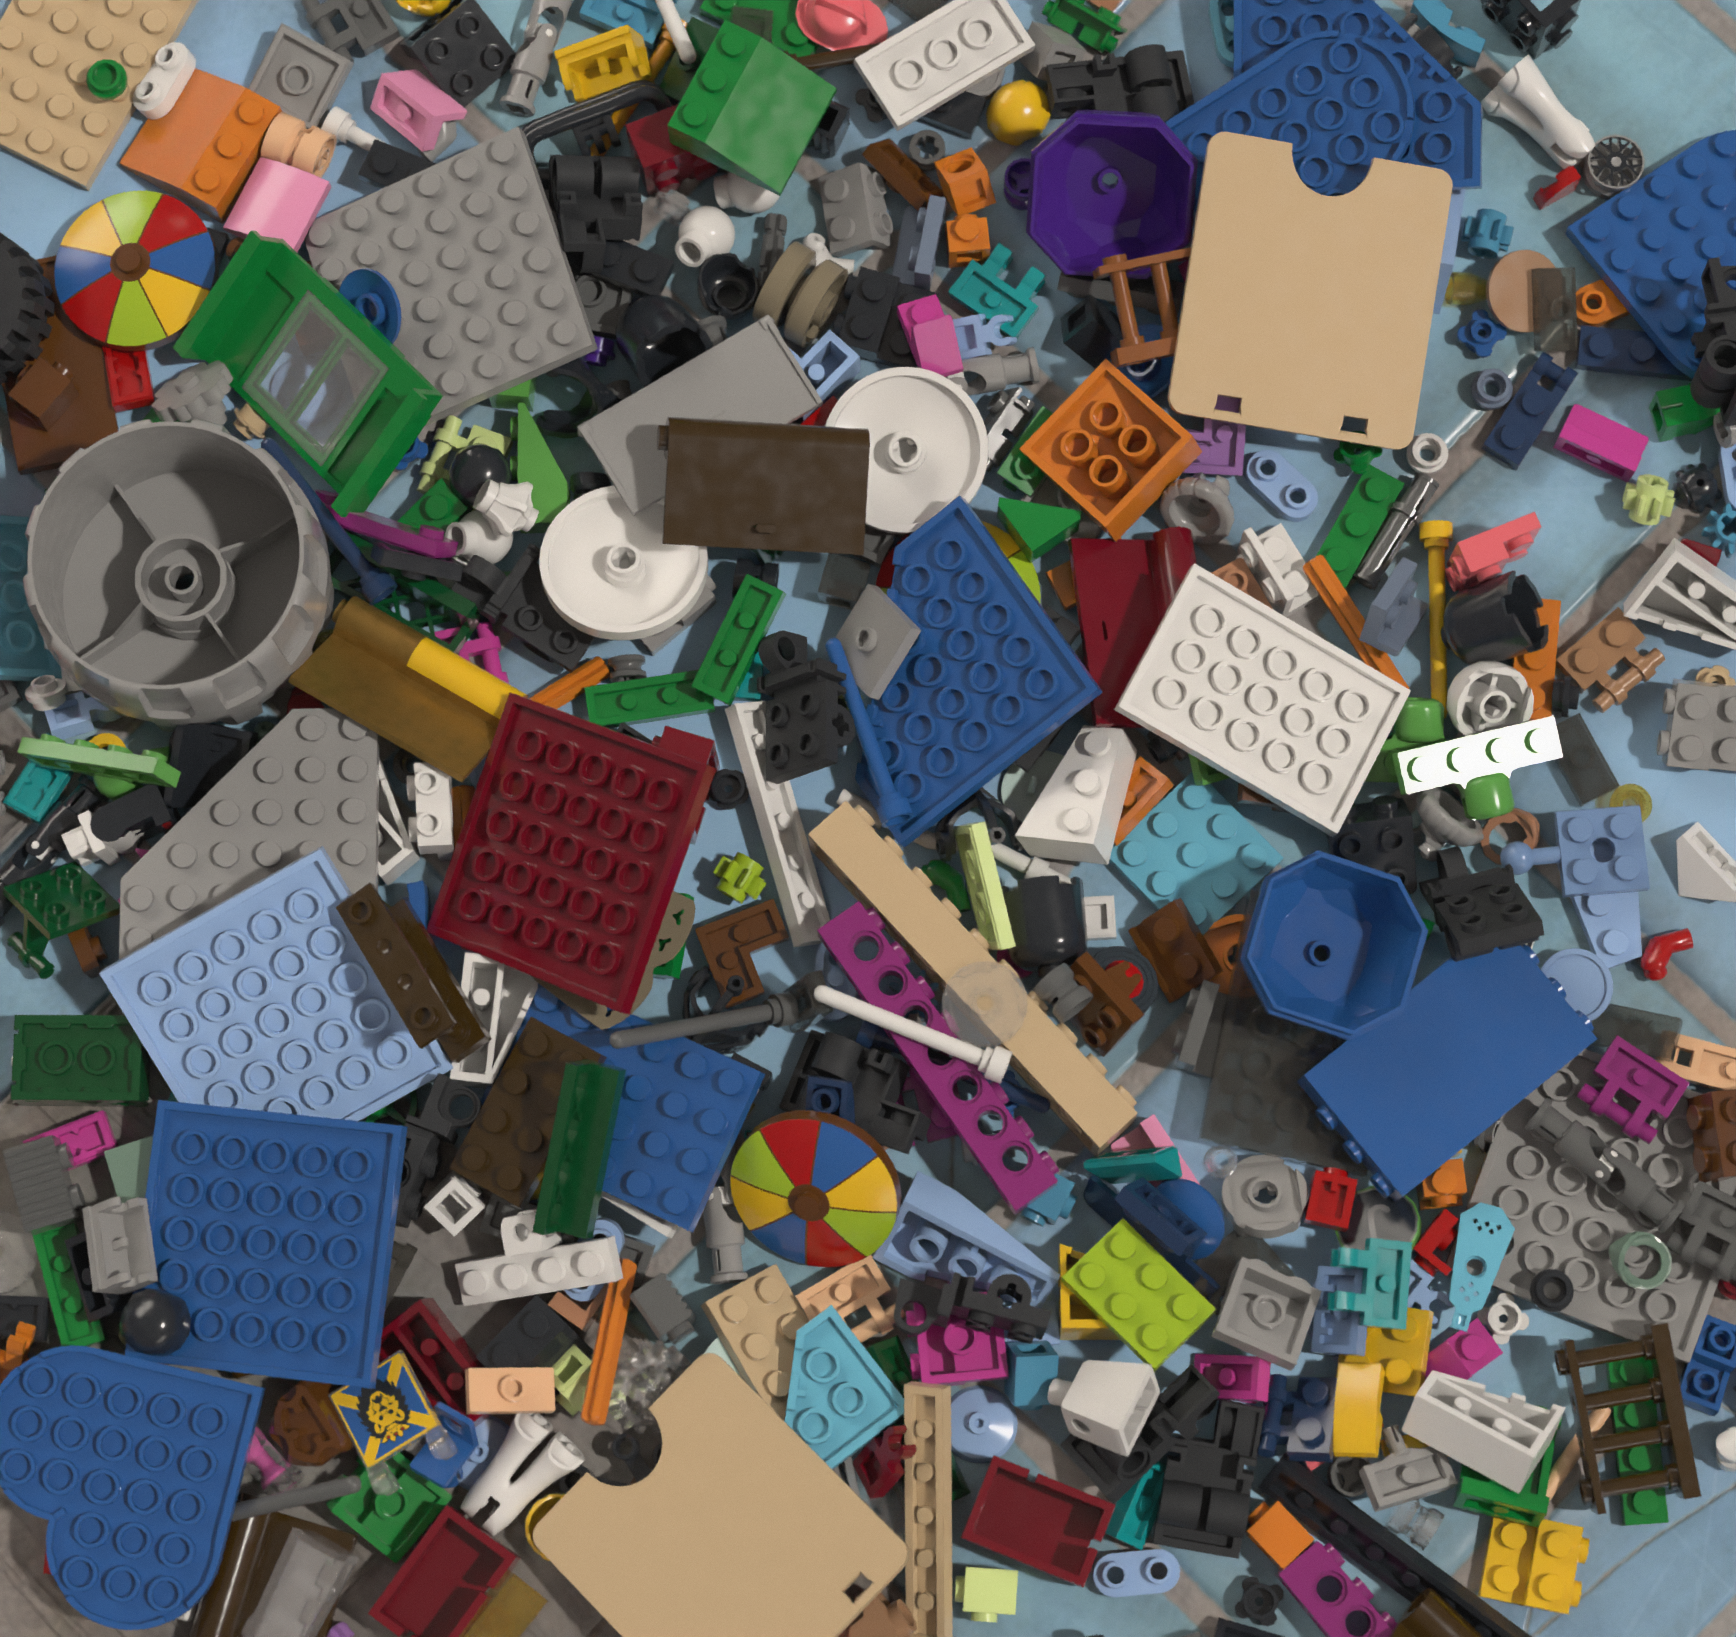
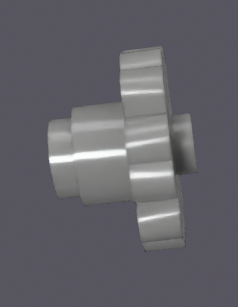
M219 360L208 365L205 362H201L183 370L177 378L165 382L161 389L155 393L156 401L152 404V408L159 419L164 422H174L178 419L179 422L186 421L191 423L193 419H199L223 426L227 421V416L224 413L226 407L222 399L231 390L229 384L233 381V376L226 365Z

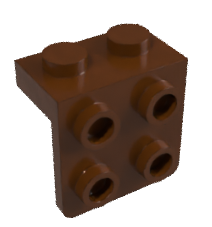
M1736 1089L1710 1091L1687 1099L1686 1119L1689 1128L1692 1130L1695 1148L1693 1152V1165L1698 1172L1699 1180L1704 1183H1716L1736 1177Z

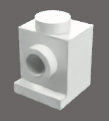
M452 1171L429 1193L424 1208L453 1236H456L485 1208V1204L483 1203L484 1199L480 1196L482 1191L479 1186Z

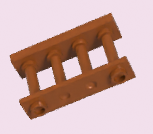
M1191 247L1127 260L1126 254L1113 255L1103 258V266H1098L1092 271L1094 280L1110 276L1123 340L1119 341L1121 348L1110 352L1112 364L1116 368L1174 356L1179 322L1166 264L1189 260ZM1150 268L1163 327V331L1159 332L1161 339L1145 342L1144 335L1139 336L1126 275L1128 272Z

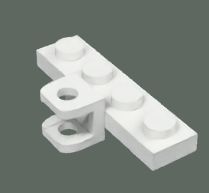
M537 1208L524 1210L515 1216L506 1217L501 1223V1237L505 1254L467 1260L455 1264L463 1306L618 1281L623 1278L615 1236L559 1245L562 1243L560 1232L547 1235L532 1232Z

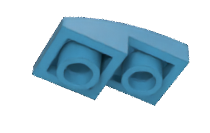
M1414 0L1410 13L1418 16L1415 24L1422 30L1430 25L1455 54L1453 58L1475 68L1486 39L1479 37L1477 32L1470 28L1450 26L1449 23L1453 10L1446 8L1443 2L1439 0Z

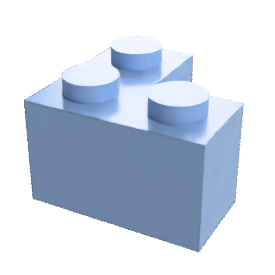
M830 329L802 358L790 349L823 404L833 395L836 397L860 372V356ZM821 406L795 421L800 425Z

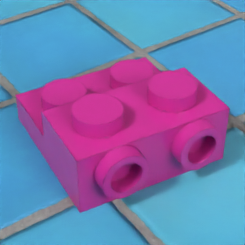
M913 1303L914 1310L906 1311V1324L918 1326L925 1321L926 1311L922 1305ZM950 1314L946 1328L932 1324L926 1332L916 1335L918 1353L910 1354L912 1380L921 1379V1382L959 1386L965 1385L968 1382L1008 1379L1004 1330L991 1327L990 1332L977 1331L966 1327L965 1319Z

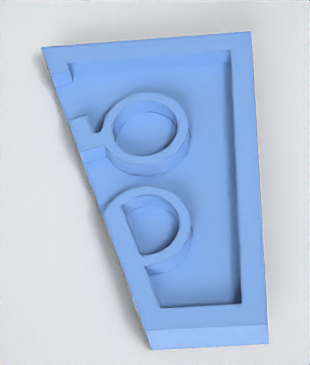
M1595 841L1590 846V853L1595 860L1608 862L1612 859L1613 851L1607 842ZM1638 892L1570 897L1591 952L1601 958L1608 969L1637 960L1642 956Z

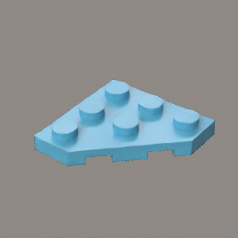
M830 1305L797 1330L785 1422L833 1470L904 1416V1398L834 1307Z

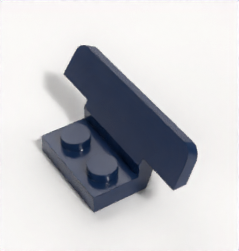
M1095 1175L1089 1178L1083 1197L1090 1208L1112 1227L1123 1218L1207 1301L1215 1295L1221 1286L1191 1260L1207 1235L1199 1225L1144 1177L1125 1185L1118 1195Z

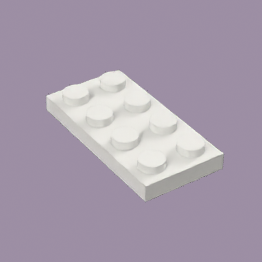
M953 0L854 59L853 64L896 131H899L1032 52L1035 48V43L1007 0Z

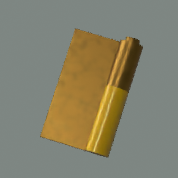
M357 596L352 597L349 601L343 599L338 604L332 616V621L336 623L333 633L289 679V683L460 782H463L489 753L509 693L528 698L526 693Z

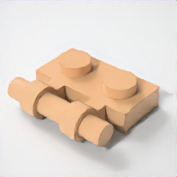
M871 1255L843 1267L795 1296L809 1321L830 1305L834 1307L843 1320L866 1306L871 1318L851 1329L861 1343L879 1332L884 1335L894 1329L892 1325L895 1323V1303L883 1310L877 1300L890 1292L891 1288ZM903 1309L901 1310L902 1319L906 1317V1314L903 1311Z

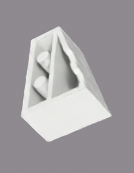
M1674 538L1624 602V616L1635 620L1639 618L1656 623L1671 631L1679 630L1699 636L1701 640L1736 650V580Z
M1083 725L1015 834V837L1030 856L1109 864L1137 754V749L1124 729Z
M1432 1370L1415 1395L1401 1431L1519 1494L1551 1443L1566 1407L1552 1404L1550 1410L1525 1403L1526 1396L1512 1393L1510 1398L1485 1392L1486 1385Z

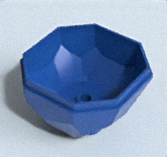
M1317 850L1264 877L1239 960L1267 1014L1351 1041L1405 1013L1428 930L1400 877ZM1316 947H1322L1326 951L1327 958L1325 961H1319L1315 958L1314 949Z

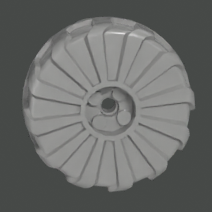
M150 419L120 426L118 432L99 440L85 450L82 448L77 450L59 467L61 473L47 490L40 505L34 506L27 524L25 536L29 542L27 557L28 574L23 577V585L29 609L49 651L61 668L83 691L119 716L125 714L133 718L150 721L163 731L173 732L177 725L190 723L205 724L222 721L229 725L243 723L263 713L262 703L280 689L286 690L294 687V685L289 683L290 676L313 654L312 648L318 633L322 632L331 621L334 587L331 579L328 547L317 515L304 492L274 457L263 448L254 449L232 436L224 426L213 422L193 419L191 423H152ZM185 575L194 576V581L189 588L185 590L175 589L176 581L182 579Z

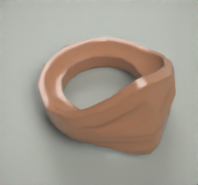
M1514 808L1508 814L1489 818L1482 828L1484 839L1480 842L1484 855L1495 864L1501 865L1500 855L1492 850L1489 837L1491 831L1503 822L1512 823L1517 821L1524 828L1527 835L1523 842L1530 846L1531 849L1537 848L1540 839V824L1530 812Z

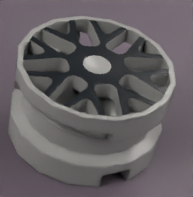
M1614 134L1601 138L1595 142L1594 148L1588 153L1584 162L1582 174L1586 186L1592 193L1603 199H1611L1621 191L1628 189L1637 183L1644 171L1645 159L1643 152L1635 141L1626 136ZM1612 139H1617V143H1612ZM1621 140H1625L1627 143L1623 145Z

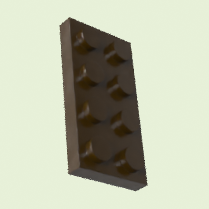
M530 1017L449 1169L525 1210L544 1175L566 1063L585 1059L604 1063L607 1057L545 1023Z

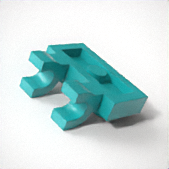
M998 243L983 266L973 259L948 291V295L975 315L985 314L987 323L996 315H1012L1014 321L1003 323L1000 327V333L1006 337L1018 338L1039 310V306L1032 302L1031 299L1035 298L1046 284L1044 280L1046 275L1032 266L1018 287L1014 289L998 278L1013 261L1011 257L1012 251Z
M1367 1238L1365 1239V1250L1345 1247L1332 1249L1330 1267L1363 1269L1361 1294L1345 1291L1329 1292L1327 1310L1360 1313L1359 1326L1406 1330L1412 1242Z

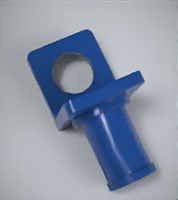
M438 1402L435 1406L439 1427L412 1460L410 1467L413 1472L441 1488H453L459 1484L457 1478L463 1479L461 1467L479 1443L474 1422L442 1402ZM450 1419H452V1420H454L455 1422H457L462 1428H460L459 1426H457V1425H456L455 1423H453Z

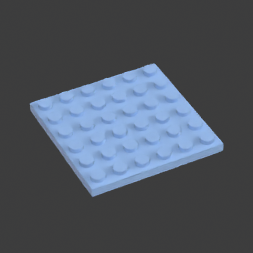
M323 846L109 965L99 973L178 1102L360 1121L434 1080L438 1073L444 1074L453 1069L452 1061L438 1038L423 1049L417 1046L341 918L336 906L352 896V893Z

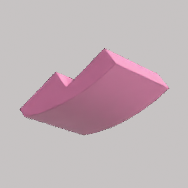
M260 157L223 229L242 239H245L251 230H255L261 236L284 239L298 252L332 188L329 181L306 171Z

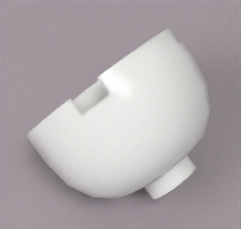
M1495 660L1478 661L1463 668L1454 677L1448 689L1446 708L1452 724L1463 736H1468L1529 721L1533 713L1534 704L1532 689L1528 687L1524 679L1525 677L1515 668Z

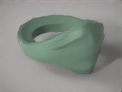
M1642 1231L1627 1233L1609 1246L1608 1253L1612 1267L1620 1279L1629 1287L1653 1289L1662 1285L1671 1273L1672 1257L1668 1247L1651 1233ZM1646 1245L1657 1252L1660 1265L1654 1276L1649 1279H1639L1631 1274L1629 1267L1624 1264L1625 1254L1630 1246Z

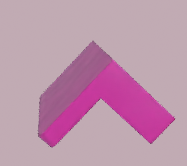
M1575 404L1553 448L1625 482H1629L1641 461L1642 453L1649 439L1639 432L1579 404Z

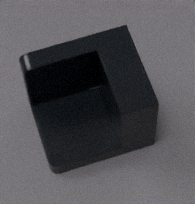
M1091 294L1060 318L1063 344L1095 369L1105 359L1108 361L1111 359L1110 352L1121 348L1119 341L1123 340L1118 316Z

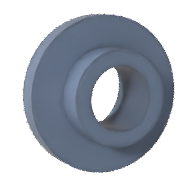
M1493 368L1479 372L1471 384V395L1474 401L1480 407L1489 410L1505 406L1513 392V385L1509 376L1503 371ZM1486 385H1494L1498 389V394L1496 396H1489L1485 393L1484 387Z

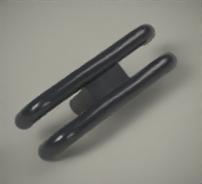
M647 80L632 81L537 118L526 124L522 130L528 141L535 165L534 147L536 144L570 129L574 133L581 154L583 156H591V150L586 142L593 139L599 154L604 153L607 150L601 136L608 133L609 140L614 148L622 146L610 116L611 113L644 101L652 103L657 112L672 107V103L663 88L656 83Z

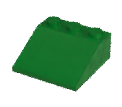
M724 20L667 125L669 140L671 144L781 196L830 105L837 88L764 38Z

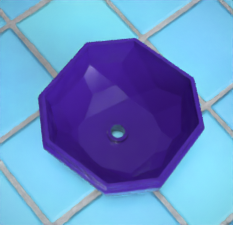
M1078 110L1031 150L1026 233L1064 275L1093 276L1092 271L1098 266H1103L1102 259L1113 255L1126 254L1127 260L1183 249L1191 242L1198 159L1156 114ZM1107 173H1113L1117 176V180L1113 184L1104 183L1102 178ZM1150 268L1128 272L1126 275L1127 278L1147 279L1151 276Z

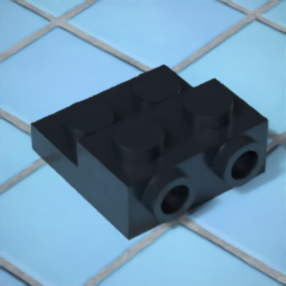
M860 267L857 277L850 275L848 278L844 299L850 300L846 315L842 313L837 314L832 332L855 351L861 359L893 368H918L898 318L897 306L934 294L937 295L939 300V293L900 283V277Z

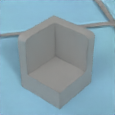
M1032 21L1027 33L1035 43V48L1032 52L1018 60L1037 79L1047 81L1045 72L1047 65L1081 61L1086 50L1064 30Z

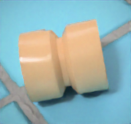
M281 112L274 118L268 128L261 148V157L290 165L322 178L332 160L336 147V136L314 125L306 129L303 120Z

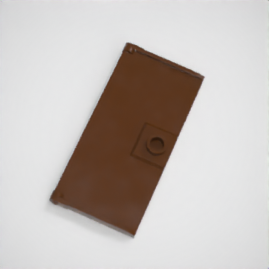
M57 255L36 259L44 269L43 276L50 281L52 287V294L46 297L54 302V316L47 317V323L52 326L49 338L42 337L38 345L43 349L37 359L31 356L25 364L26 366L33 365L39 357L51 366L55 362L60 363L74 375L75 378L72 382L79 396L47 432L16 409L8 393L16 385L18 375L11 371L6 373L8 382L2 383L6 400L17 469L20 475L59 468L80 448L85 450L99 440L119 431L116 412L112 405L103 346L91 340L76 327L65 313L59 301L54 277Z

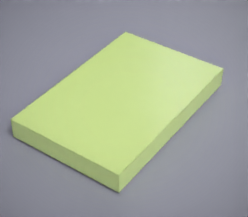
M986 822L954 826L955 839L978 932L988 941L991 946L990 950H1004L1016 947Z

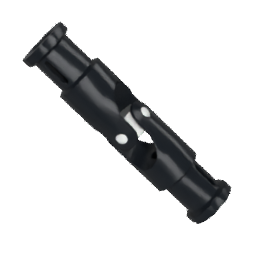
M83 774L78 778V786L64 802H57L39 824L37 831L24 841L0 869V927L5 923L3 917L14 906L3 895V887L49 871L58 860L60 853L67 849L61 835L81 826L77 815L88 810L93 813L102 802L107 803L110 800L101 794L95 787V784ZM28 854L36 856L40 864L31 869L24 870Z

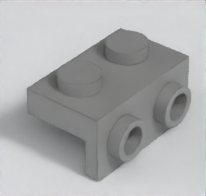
M859 162L818 177L832 255L842 257L873 245L882 249L893 246L891 238L893 224L887 213L884 196L886 194V183L883 176L876 169Z

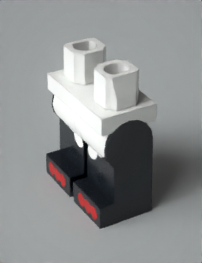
M148 784L100 807L94 814L88 810L77 815L81 826L61 836L71 858L74 860L78 859L83 867L100 859L112 866L122 861L119 854H131L135 852L136 848L139 849L143 841L163 832L166 834L181 819L177 808L166 806L161 786Z

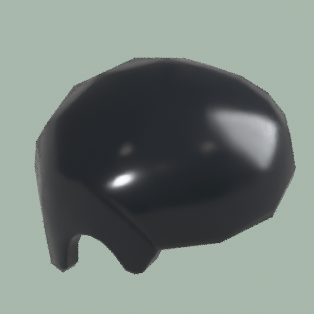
M714 254L702 264L697 278L698 298L703 307L711 314L723 316L725 320H734L744 317L755 307L760 288L754 268L740 262L736 254Z
M475 443L457 452L448 472L451 490L462 502L473 506L474 500L486 480L491 479L497 483L511 484L512 479L511 468L507 458L499 449L483 443Z
M150 1288L131 1296L122 1309L120 1330L122 1337L125 1338V1343L142 1354L157 1357L167 1356L179 1350L188 1338L191 1326L189 1310L181 1297L172 1295L164 1290H152Z

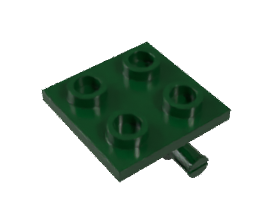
M76 861L3 887V895L24 915L23 934L19 931L12 933L7 939V945L18 954V961L24 967L32 968L41 979L49 978L55 971L53 969L55 966L44 957V951L49 940L120 914V904Z

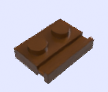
M1181 898L1168 903L1144 919L1140 924L1128 930L1140 953L1149 960L1156 971L1158 984L1169 1003L1181 999L1191 991V988L1196 989L1201 986L1203 980L1209 981L1223 972Z

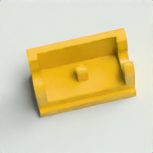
M628 24L554 51L566 91L572 90L577 102L632 81L646 80L652 77L643 36Z

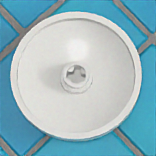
M895 367L868 375L856 382L840 397L825 426L865 428L869 430L870 453L865 524L879 531L902 535L912 534L959 495L970 504L979 491L985 477L988 463V438L980 412L967 393L957 384L933 371L915 367Z
M614 485L588 492L575 499L552 521L546 531L540 549V573L545 593L551 605L570 625L598 638L634 640L657 634L673 626L696 604L703 591L708 574L707 546L662 544L665 498L633 516Z

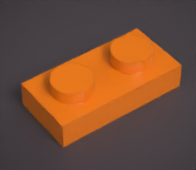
M1141 756L1134 762L1114 840L1115 846H1118L1174 786L1167 776Z

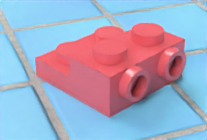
M1532 512L1457 542L1447 562L1448 568H1445V575L1451 589L1454 592L1458 590L1461 592L1500 576L1506 563L1514 562L1528 554L1527 549L1534 543V539L1541 528L1536 513Z

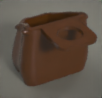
M300 1380L287 1394L277 1400L270 1421L269 1434L282 1449L287 1462L298 1466H323L336 1455L356 1446L331 1398L332 1394L346 1385Z

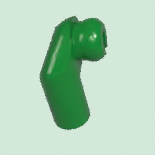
M933 859L928 864L922 865L920 869L933 885L936 884L946 891L948 900L952 902L960 913L971 910L965 879L960 871L948 863L942 862L940 859Z

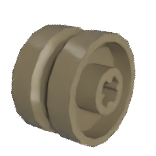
M795 241L785 250L770 272L755 303L752 317L753 321L756 322L768 314L774 319L777 328L784 324L785 339L801 348H807L822 330L844 289L848 269L830 259L816 266V251Z

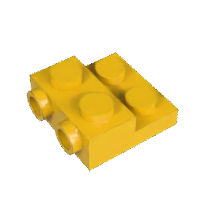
M1492 1516L1478 1597L1559 1614H1569L1570 1606L1578 1607L1582 1591V1582L1575 1580L1577 1563L1585 1564L1589 1551V1538L1582 1537L1584 1527L1543 1519L1537 1528Z

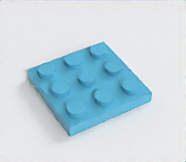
M1191 772L1138 823L1118 846H1113L1109 862L1157 911L1173 900L1181 898L1204 936L1214 922L1223 918L1264 877L1277 867L1284 858L1211 784L1195 786L1193 773Z

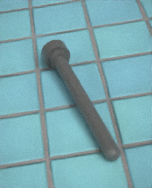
M791 992L771 994L767 1000L763 1001L762 1005L617 1031L611 1034L609 1042L613 1048L621 1049L760 1022H766L768 1025H773L776 1028L794 1025L797 1022L799 1014L798 1005Z
M349 1476L237 1502L232 1522L354 1494L361 1489V1480L356 1476Z

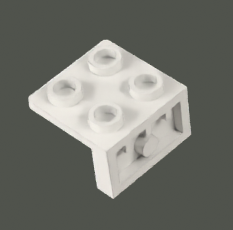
M1281 523L1259 536L1256 535L1252 527L1243 531L1237 550L1239 555L1236 559H1244L1275 611L1287 617L1321 598L1303 571V566L1306 562Z

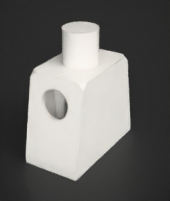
M1087 1360L1082 1363L1073 1382L1057 1378L1051 1382L1048 1390V1401L1050 1404L1061 1406L1068 1431L1072 1435L1128 1457L1160 1394V1389L1152 1365Z

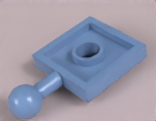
M1640 805L1555 812L1553 816L1557 847L1531 849L1524 842L1514 841L1507 844L1502 849L1500 855L1502 867L1505 868L1506 865L1510 864L1514 875L1528 872L1533 865L1559 863L1563 898L1647 891L1650 888ZM1595 841L1607 842L1613 851L1612 859L1608 862L1595 860L1590 853L1591 844Z

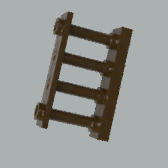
M368 883L336 906L341 918L419 1048L423 1049L438 1038L450 1060L459 1063L492 1039L409 901L402 899L388 909L374 884Z
M1659 1321L1644 1324L1645 1334L1640 1335V1340L1576 1351L1574 1340L1563 1338L1559 1339L1560 1349L1554 1350L1557 1372L1559 1376H1566L1585 1479L1579 1480L1581 1499L1584 1506L1590 1505L1591 1511L1598 1515L1606 1513L1604 1502L1606 1497L1668 1487L1670 1491L1676 1490V1496L1682 1499L1701 1497L1667 1322ZM1643 1357L1645 1361L1651 1360L1654 1377L1648 1378V1383L1587 1394L1583 1392L1579 1368ZM1649 1400L1653 1404L1659 1403L1662 1421H1657L1656 1426L1592 1437L1587 1411ZM1660 1443L1661 1447H1667L1670 1464L1664 1465L1663 1470L1600 1481L1596 1454Z

